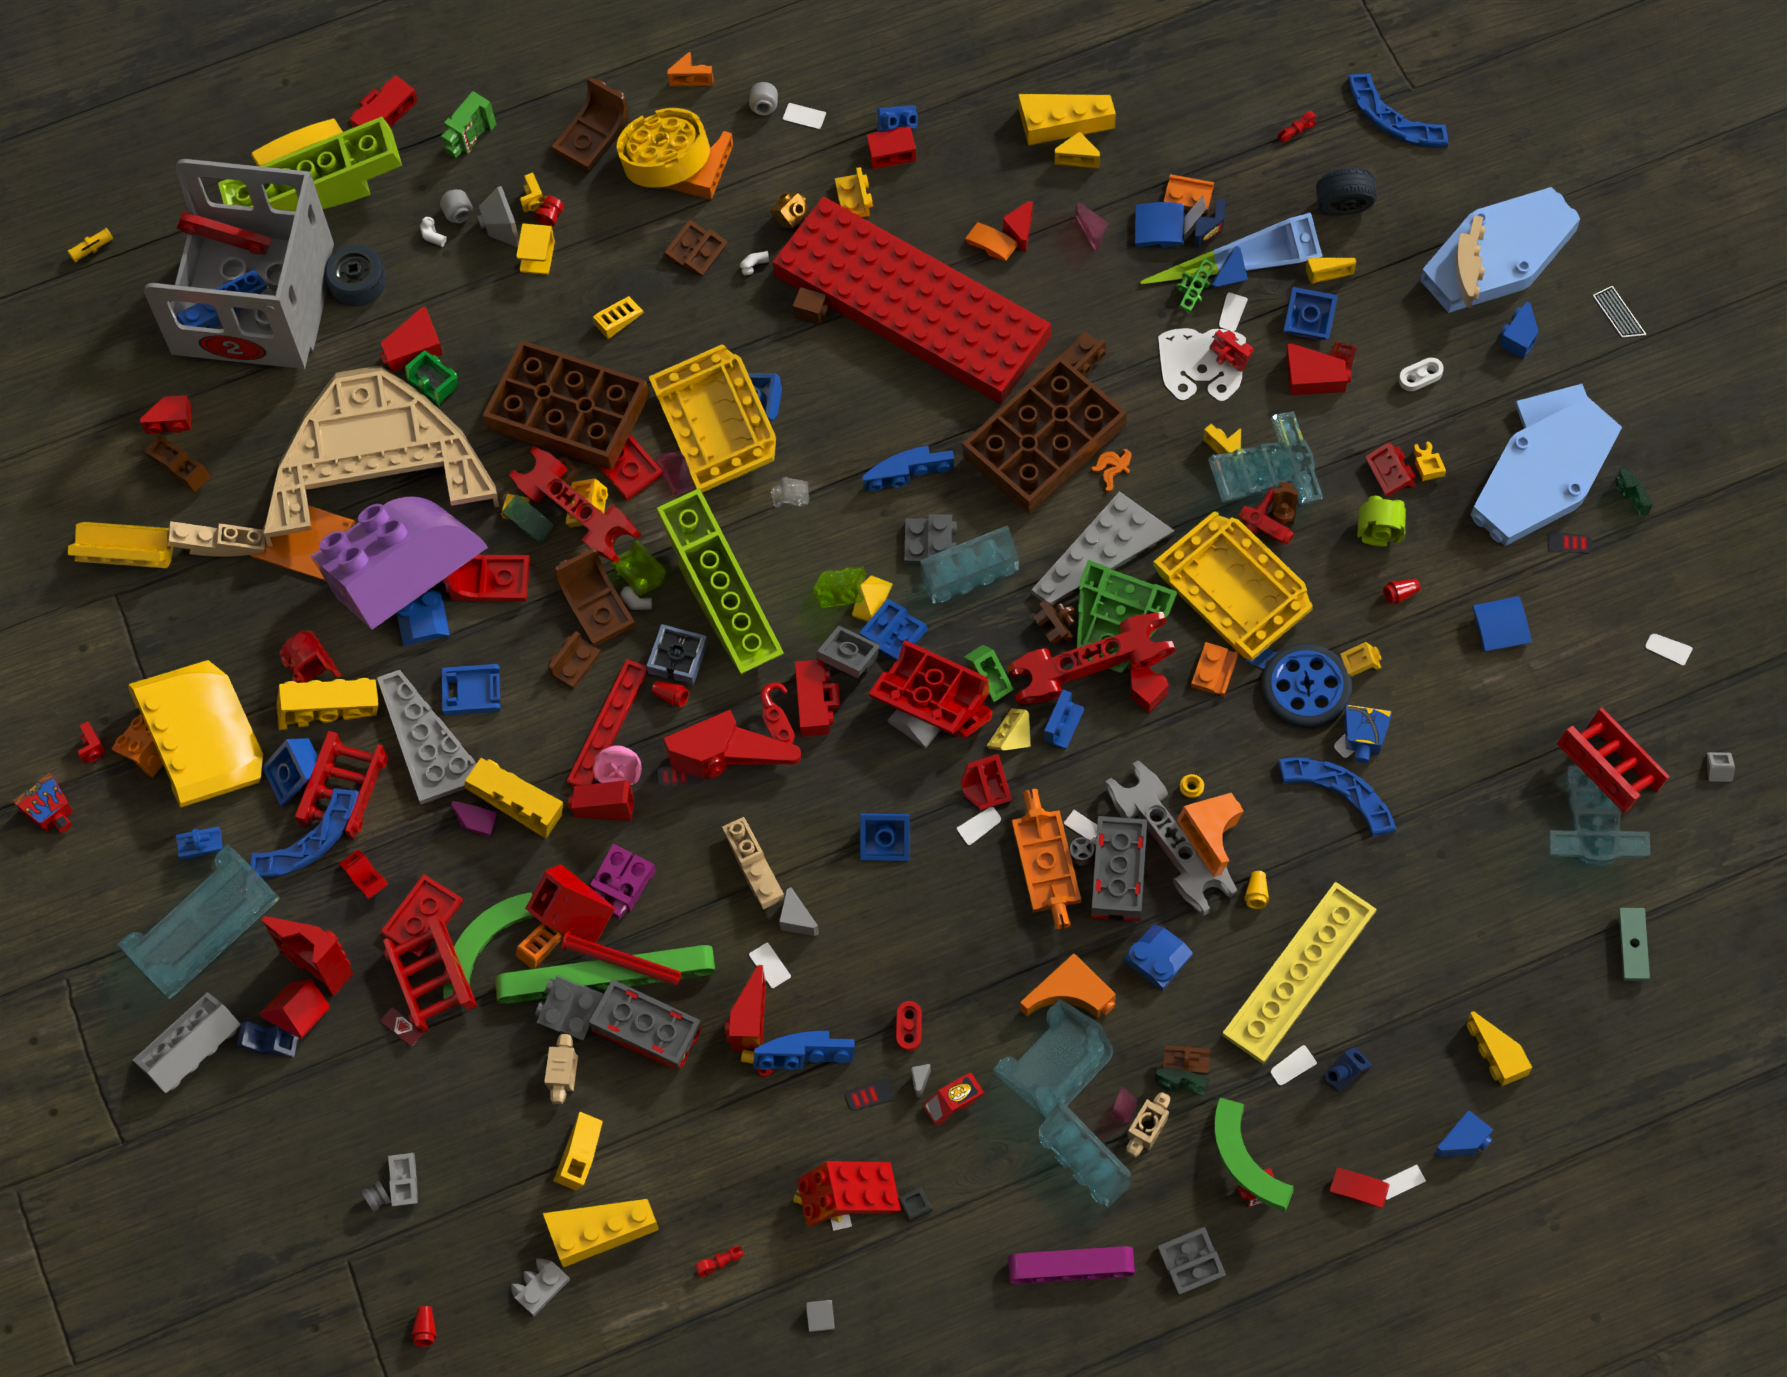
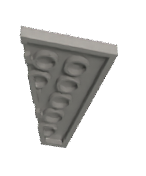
M1119 491L1033 587L1031 594L1041 601L1046 600L1048 604L1053 606L1079 589L1080 579L1088 560L1115 570L1136 558L1137 554L1155 547L1163 539L1174 536L1175 531Z
M400 670L377 677L420 804L422 805L466 789L465 780L475 767V760L466 752L461 743L442 720L437 717L428 703L423 700Z

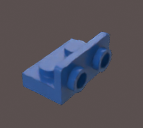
M1062 690L1045 728L1044 742L1066 750L1084 712V707L1071 702L1072 693Z

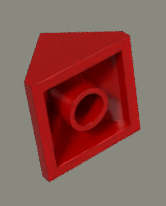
M312 978L288 983L263 1009L260 1017L302 1039L330 1009V1005Z

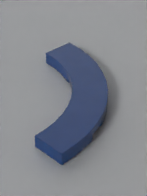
M1371 73L1348 75L1349 87L1355 102L1363 114L1379 129L1396 139L1413 145L1448 148L1446 124L1435 125L1409 121L1403 118V115L1383 103L1375 89Z
M1310 758L1278 759L1283 784H1313L1341 795L1360 812L1372 837L1396 832L1393 818L1385 803L1376 795L1371 786L1351 771L1327 761L1309 760Z
M333 789L328 808L319 825L296 842L297 844L289 848L265 853H252L248 877L272 878L287 875L306 867L320 858L334 845L346 829L359 792L355 790Z

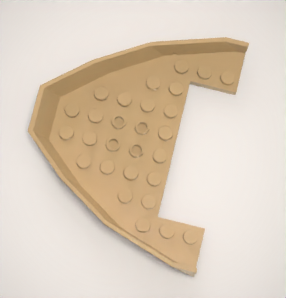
M382 365L338 372L334 374L304 414L279 462L264 536L268 547L273 546L271 537L312 530L306 495L307 489L444 466L451 506L493 498L494 506L499 507L496 486L463 431L423 393Z

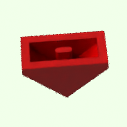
M1030 201L1003 217L1004 232L1017 241V247L1022 252L1027 250L1033 214V202Z

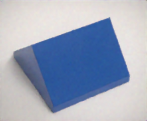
M860 814L861 860L909 861V814Z

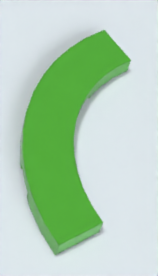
M532 892L517 895L495 904L478 916L462 933L454 948L469 985L474 962L493 936L503 928L506 929L515 923L535 918L525 909L532 896ZM446 983L443 985L444 999L452 996V993L455 992L453 984Z
M1220 1098L1215 1115V1136L1219 1155L1225 1168L1238 1185L1256 1196L1257 1200L1286 1212L1293 1193V1186L1268 1175L1253 1161L1244 1146L1241 1136V1119L1244 1104Z

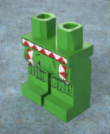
M472 91L454 112L452 120L448 118L444 122L446 131L441 135V139L447 144L445 147L446 153L454 158H457L462 151L469 154L472 150L471 147L477 142V137L486 128L492 130L497 125L490 101Z

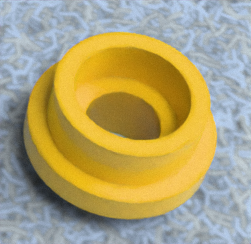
M1190 774L1182 778L1180 791L1184 796L1196 798L1203 793L1204 782L1199 776ZM1193 784L1196 786V789L1190 790L1187 786Z

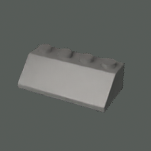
M207 992L138 1054L133 1061L161 1090L167 1093L169 1090L175 1089L185 1075L195 1071L199 1063L206 1056L212 1055L218 1049L219 1044L225 1039L232 1037L241 1024L220 1001Z

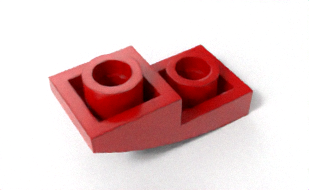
M1337 1167L1330 1192L1334 1195L1357 1200L1361 1204L1383 1209L1390 1184Z

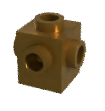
M788 192L780 195L777 199L778 202L769 210L780 226L785 228H793L795 225L802 223L806 218L805 215L810 211L804 196L799 193Z

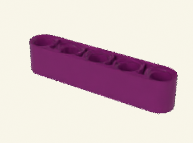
M1127 1246L1017 1253L1008 1256L1009 1282L1011 1284L1123 1278L1135 1275L1133 1248Z

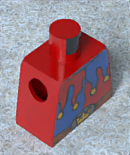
M50 773L13 801L23 815L45 832L56 827L60 833H64L72 826L67 816L73 812V809Z

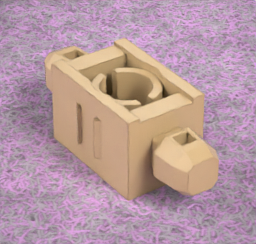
M561 1034L558 1037L557 1047H549L544 1083L550 1090V1099L553 1104H563L566 1098V1091L574 1092L578 1055H576L574 1048H572L573 1040L568 1034Z
M1161 1092L1155 1097L1153 1103L1149 1100H1146L1128 1131V1139H1130L1126 1149L1128 1155L1136 1158L1142 1152L1143 1147L1148 1150L1151 1149L1168 1120L1169 1111H1167V1107L1170 1103V1097L1167 1094ZM1151 1117H1153L1155 1127L1146 1129L1145 1133H1143L1142 1123L1150 1121Z

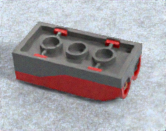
M1098 816L1091 918L1108 919L1109 915L1123 916V921L1140 922L1147 819Z
M613 979L589 1021L592 1032L672 1068H682L688 1058L691 1047L696 1043L701 1032V1020Z

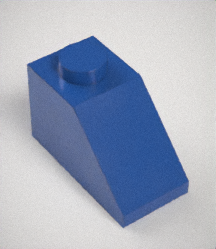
M1468 1110L1437 1147L1435 1155L1438 1158L1475 1155L1479 1149L1484 1151L1492 1142L1490 1135L1493 1129Z

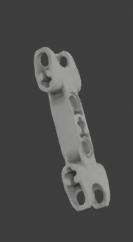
M1136 761L1133 763L1132 769L1139 783L1135 787L1123 788L1112 778L1105 781V787L1122 818L1134 819L1138 816L1139 819H1147V830L1181 873L1173 879L1176 889L1186 902L1204 916L1209 913L1210 909L1203 895L1207 888H1219L1230 898L1237 894V889L1227 867H1225L1222 875L1216 877L1211 875L1183 830L1160 802L1168 797L1165 786L1156 774L1151 772L1140 761ZM1159 816L1162 820L1154 822L1151 820V817ZM1182 853H1187L1191 856V858L1184 860L1181 859L1179 855Z

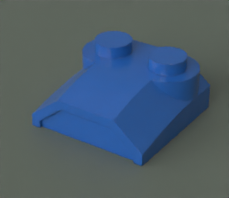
M1293 287L1284 332L1313 340H1329L1338 295Z
M748 373L769 422H772L777 417L782 392L780 376L776 373Z
M427 590L397 612L404 647L419 642L450 637L441 591Z
M1153 924L1142 938L1131 946L1123 962L1163 991L1190 959L1193 952L1183 941L1168 930Z

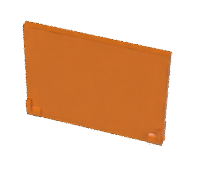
M308 505L312 530L271 537L273 545L271 547H268L265 539L264 552L252 554L251 557L325 581L310 556L320 550L319 544L324 537L336 531L346 532L355 525V520Z

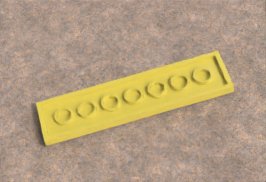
M1335 882L1224 1030L1222 1036L1264 1064L1376 913V908Z

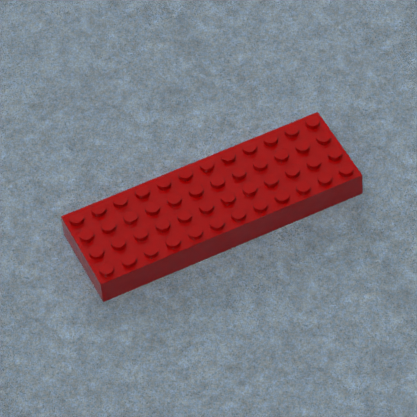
M824 196L773 261L775 277L798 290L802 287L826 294L827 304H829L830 308L1001 405L1051 338V323Z

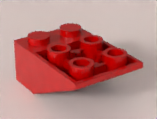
M562 864L544 872L525 907L529 913L543 924L564 934L569 931L573 936L597 943L616 909Z

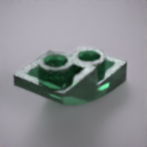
M1625 466L1620 467L1618 475L1615 477L1617 490H1621L1623 498L1631 497L1633 508L1638 510L1640 517L1649 515L1653 503L1646 489Z
M517 494L502 511L504 516L518 525L523 532L539 544L543 542L555 527L552 522Z
M1165 1068L1156 1071L1154 1081L1158 1082L1157 1085L1166 1091L1173 1090L1177 1092L1180 1085L1183 1084L1187 1091L1193 1094L1200 1093L1204 1095L1210 1080L1192 1072Z

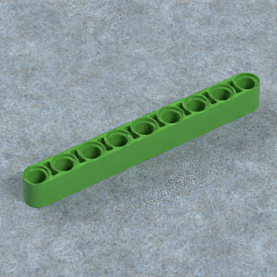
M709 945L633 955L681 972V979L707 976L716 971L713 947ZM602 960L509 972L495 976L497 1002L501 1004L546 999L548 997V993L544 992L550 978L555 980L557 974L596 991L607 990L612 979L628 987L665 982Z

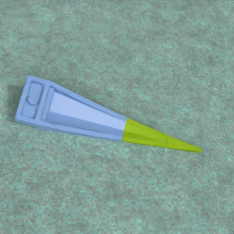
M1307 213L1286 219L1140 281V284L1184 279L1182 277L1184 272L1195 276L1204 258L1215 264L1210 275H1216L1235 246L1241 248L1246 270L1298 264L1307 261L1308 258H1320L1322 253L1312 215ZM1204 264L1203 269L1208 271L1210 266Z

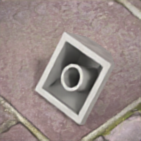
M500 186L479 205L481 215L477 216L481 229L486 228L488 236L518 247L519 236L502 186Z

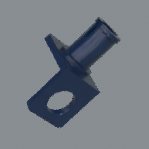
M1354 1047L1345 1051L1324 1073V1076L1328 1083L1332 1084L1339 1092H1342L1360 1072L1369 1069L1372 1064ZM1354 1056L1358 1057L1362 1061V1063L1357 1061Z

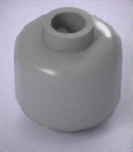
M767 82L753 85L749 93L750 109L759 115H768L775 111L778 103L777 89Z
M457 189L449 190L440 200V207L450 222L462 223L469 219L473 206L464 191Z

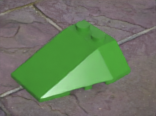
M1088 560L1079 584L1077 648L1121 634L1119 624L1123 620L1136 615L1163 612L1166 619L1177 592L1157 584L1147 583ZM1119 648L1111 649L1108 654L1117 653ZM1130 661L1109 669L1122 673L1130 664Z

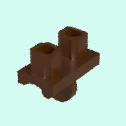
M1279 482V488H1274L1271 519L1276 522L1279 521L1281 524L1286 522L1294 524L1298 489H1293V483Z
M1046 600L1040 603L1042 608L1033 617L1041 628L1050 622L1053 623L1054 627L1045 633L1049 641L1056 645L1064 639L1067 642L1074 639L1064 624L1065 621L1068 626L1075 623L1072 619V616L1075 614L1074 608L1072 606L1065 608L1060 603L1056 606L1059 611L1057 614L1051 604H1048Z
M1165 1045L1163 1071L1208 1075L1210 1049L1194 1048L1186 1045L1185 1047Z

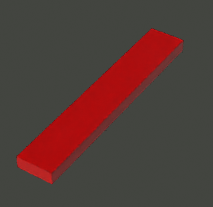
M626 659L567 779L568 785L594 784L596 780L593 773L594 760L602 750L613 745L648 673L647 666Z

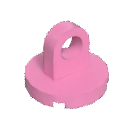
M611 746L602 750L596 756L593 763L594 777L601 783L627 780L632 785L638 782L642 768L639 757L632 750L623 746Z

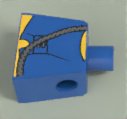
M1346 704L1344 713L1345 747L1347 750L1356 751L1355 761L1357 763L1367 764L1369 763L1370 753L1380 754L1392 711Z

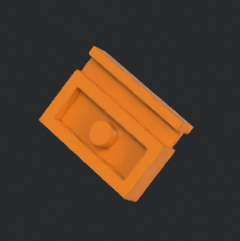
M1170 174L1164 202L1182 203L1184 210L1190 211L1203 195L1206 204V210L1203 214H1208L1214 182Z
M1205 642L1191 687L1212 694H1220L1221 697H1224L1239 652L1228 651L1227 648Z

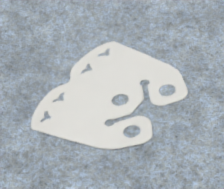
M1183 328L1170 330L1158 336L1163 380L1165 386L1176 398L1186 400L1197 391V387L1185 376H1181V371H1185L1195 381H1210L1219 372H1223L1224 376H1220L1208 386L1209 394L1219 401L1228 399L1239 388L1243 371L1240 372L1226 361L1219 365L1216 362L1218 355L1209 349L1214 340L1212 336H1214L1215 332L1221 330L1224 333L1228 330L1212 329L1201 334L1196 330ZM1231 331L1239 339L1236 341L1238 344H1246V338L1243 335ZM1183 335L1192 337L1186 340V338ZM1172 336H1175V337L1172 339V341L1166 339V338H1171ZM1203 364L1207 367V371L1199 373L1197 367ZM1180 384H1186L1188 386V390L1186 392H1180L1178 390V386ZM1224 384L1227 388L1226 392L1219 393L1216 389L1217 386Z

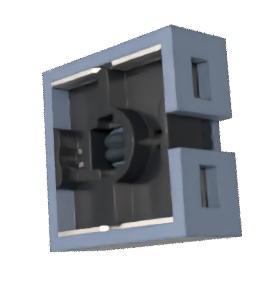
M661 624L647 663L648 674L667 678L668 675L674 676L675 681L694 686L708 646L707 636Z

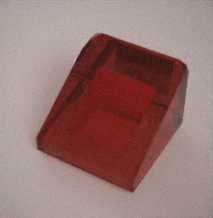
M1336 341L1331 356L1345 360L1346 369L1351 371L1357 347Z

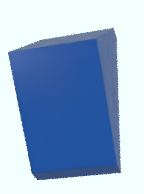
M1235 246L1232 248L1209 287L1214 289L1248 280L1240 247Z

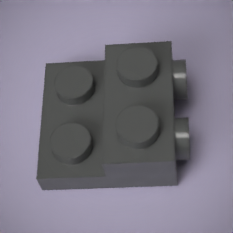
M929 514V519L906 518L905 565H952V556H956L957 543L952 542V535H957V521H952V515Z
M838 625L819 648L816 658L858 678L863 671L867 672L877 660L880 645Z
M557 974L555 980L550 978L544 992L548 993V997L545 1003L540 1001L535 1012V1015L539 1017L537 1023L584 1040L590 1026L589 1021L603 993Z

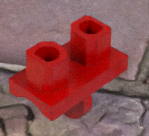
M1221 330L1216 331L1214 340L1209 347L1210 350L1218 355L1216 362L1222 365L1226 361L1240 372L1243 371L1254 350L1253 347L1248 343L1238 344L1236 342V335L1230 330L1224 333Z

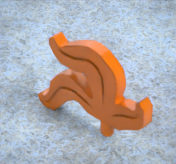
M1124 449L1123 452L1125 454L1121 458L1115 452L1103 453L1100 455L1096 467H1092L1093 472L1099 473L1107 465L1113 466L1105 470L1103 474L1104 482L1107 485L1106 492H1110L1114 488V475L1120 474L1122 471L1126 474L1130 473L1127 467L1131 460V452L1127 449Z

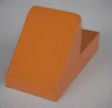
M691 52L683 56L667 71L669 86H713L712 66H692Z

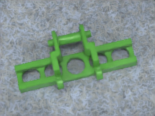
M1204 258L1195 276L1186 272L1182 274L1184 279L1181 284L1176 285V288L1180 292L1185 293L1178 308H1183L1187 310V313H1190L1195 302L1201 303L1202 298L1199 295L1203 287L1208 288L1210 286L1207 279L1215 266L1214 263ZM1204 264L1210 266L1208 271L1203 269ZM1199 274H1205V278L1200 277ZM1187 281L1191 282L1189 288L1185 286ZM1193 283L1200 285L1201 288H1195ZM1186 300L1191 301L1190 307L1184 304Z

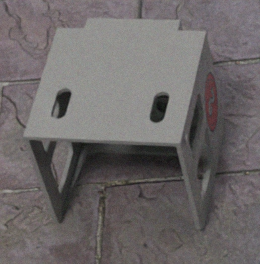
M192 159L178 160L175 168L188 213L272 239L266 254L256 255L249 252V250L199 235H187L175 285L149 283L144 288V294L171 355L305 369L308 354L313 352L328 289L324 275L325 265L332 255L334 246L310 172ZM200 177L244 182L254 207L217 204L209 201ZM263 183L293 187L299 199L296 212L272 208ZM252 270H255L267 284V288L261 294L216 290V288ZM197 303L209 304L215 307L221 325L213 329L185 326L178 322L177 313ZM233 307L244 309L240 311L238 314H235Z

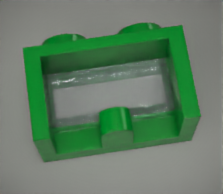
M425 350L405 366L407 381L438 407H440L447 396L458 388L456 372L451 368H446L437 356L430 355Z

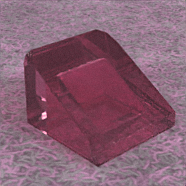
M1123 1087L1122 1089L1120 1088L1113 1106L1112 1116L1118 1120L1130 1123L1138 1101Z

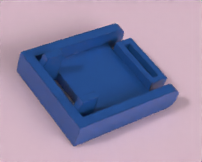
M498 664L442 668V711L444 716L500 712V666ZM457 682L458 702L456 697L449 698V683Z

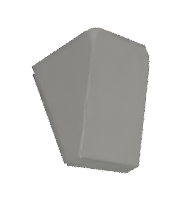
M1708 752L1706 758L1709 781H1733L1735 765L1732 754Z
M930 1064L915 1066L911 1069L917 1098H921L931 1072Z
M832 1300L806 1303L809 1332L835 1330Z

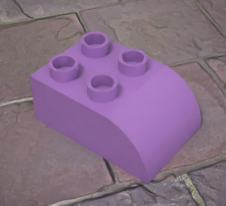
M403 497L389 501L384 505L374 504L367 507L358 516L359 523L346 532L336 531L324 537L319 544L320 550L310 557L335 597L370 629H374L488 547L479 536L436 503L420 497Z

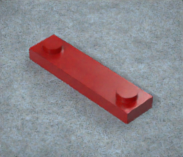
M184 211L178 220L176 228L189 235L195 234L249 250V252L256 255H265L272 239Z

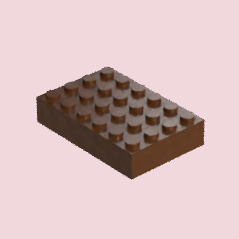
M521 340L483 413V418L489 430L613 470L650 393L646 380Z
M1059 356L962 443L963 457L1030 514L1126 426L1127 412Z

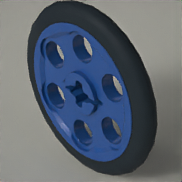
M1298 644L1279 651L1270 659L1262 675V692L1269 708L1279 718L1297 726L1314 727L1334 720L1345 710L1346 704H1349L1352 695V679L1347 672L1344 662L1334 652L1315 644ZM1314 660L1320 661L1323 664V668L1313 670L1310 667V663ZM1294 662L1298 664L1299 670L1290 672L1287 670L1286 665ZM1305 674L1308 684L1311 685L1308 693L1309 697L1307 696V689L1303 685ZM1332 678L1336 680L1338 685L1335 688H1328L1325 686L1324 681ZM1279 682H1286L1290 689L1286 692H1281L1277 689L1276 685ZM1323 698L1328 702V706L1319 708L1315 705V700ZM1294 700H1300L1303 702L1304 707L1301 710H1295L1291 707L1290 703Z

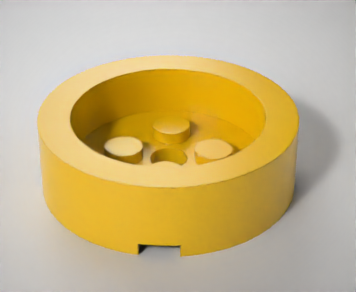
M680 108L660 109L655 111V115L643 118V115L622 131L617 141V151L629 180L644 187H665L688 179L703 167L710 154V145L703 124L695 113Z

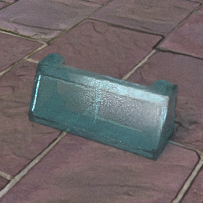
M229 844L222 848L214 858V865L217 870L145 936L140 932H132L117 944L169 1000L280 899L262 877Z

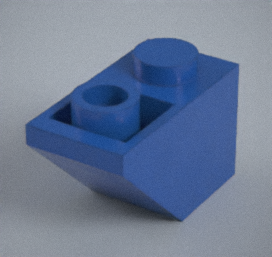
M1527 301L1522 308L1518 307L1511 318L1513 320L1510 325L1506 324L1500 333L1502 337L1500 346L1522 359L1527 356L1536 343L1539 332L1531 304Z

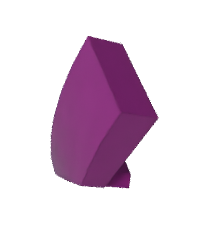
M456 801L451 802L450 807L456 813L461 828L465 827L466 830L486 837L490 836L497 816L496 812Z

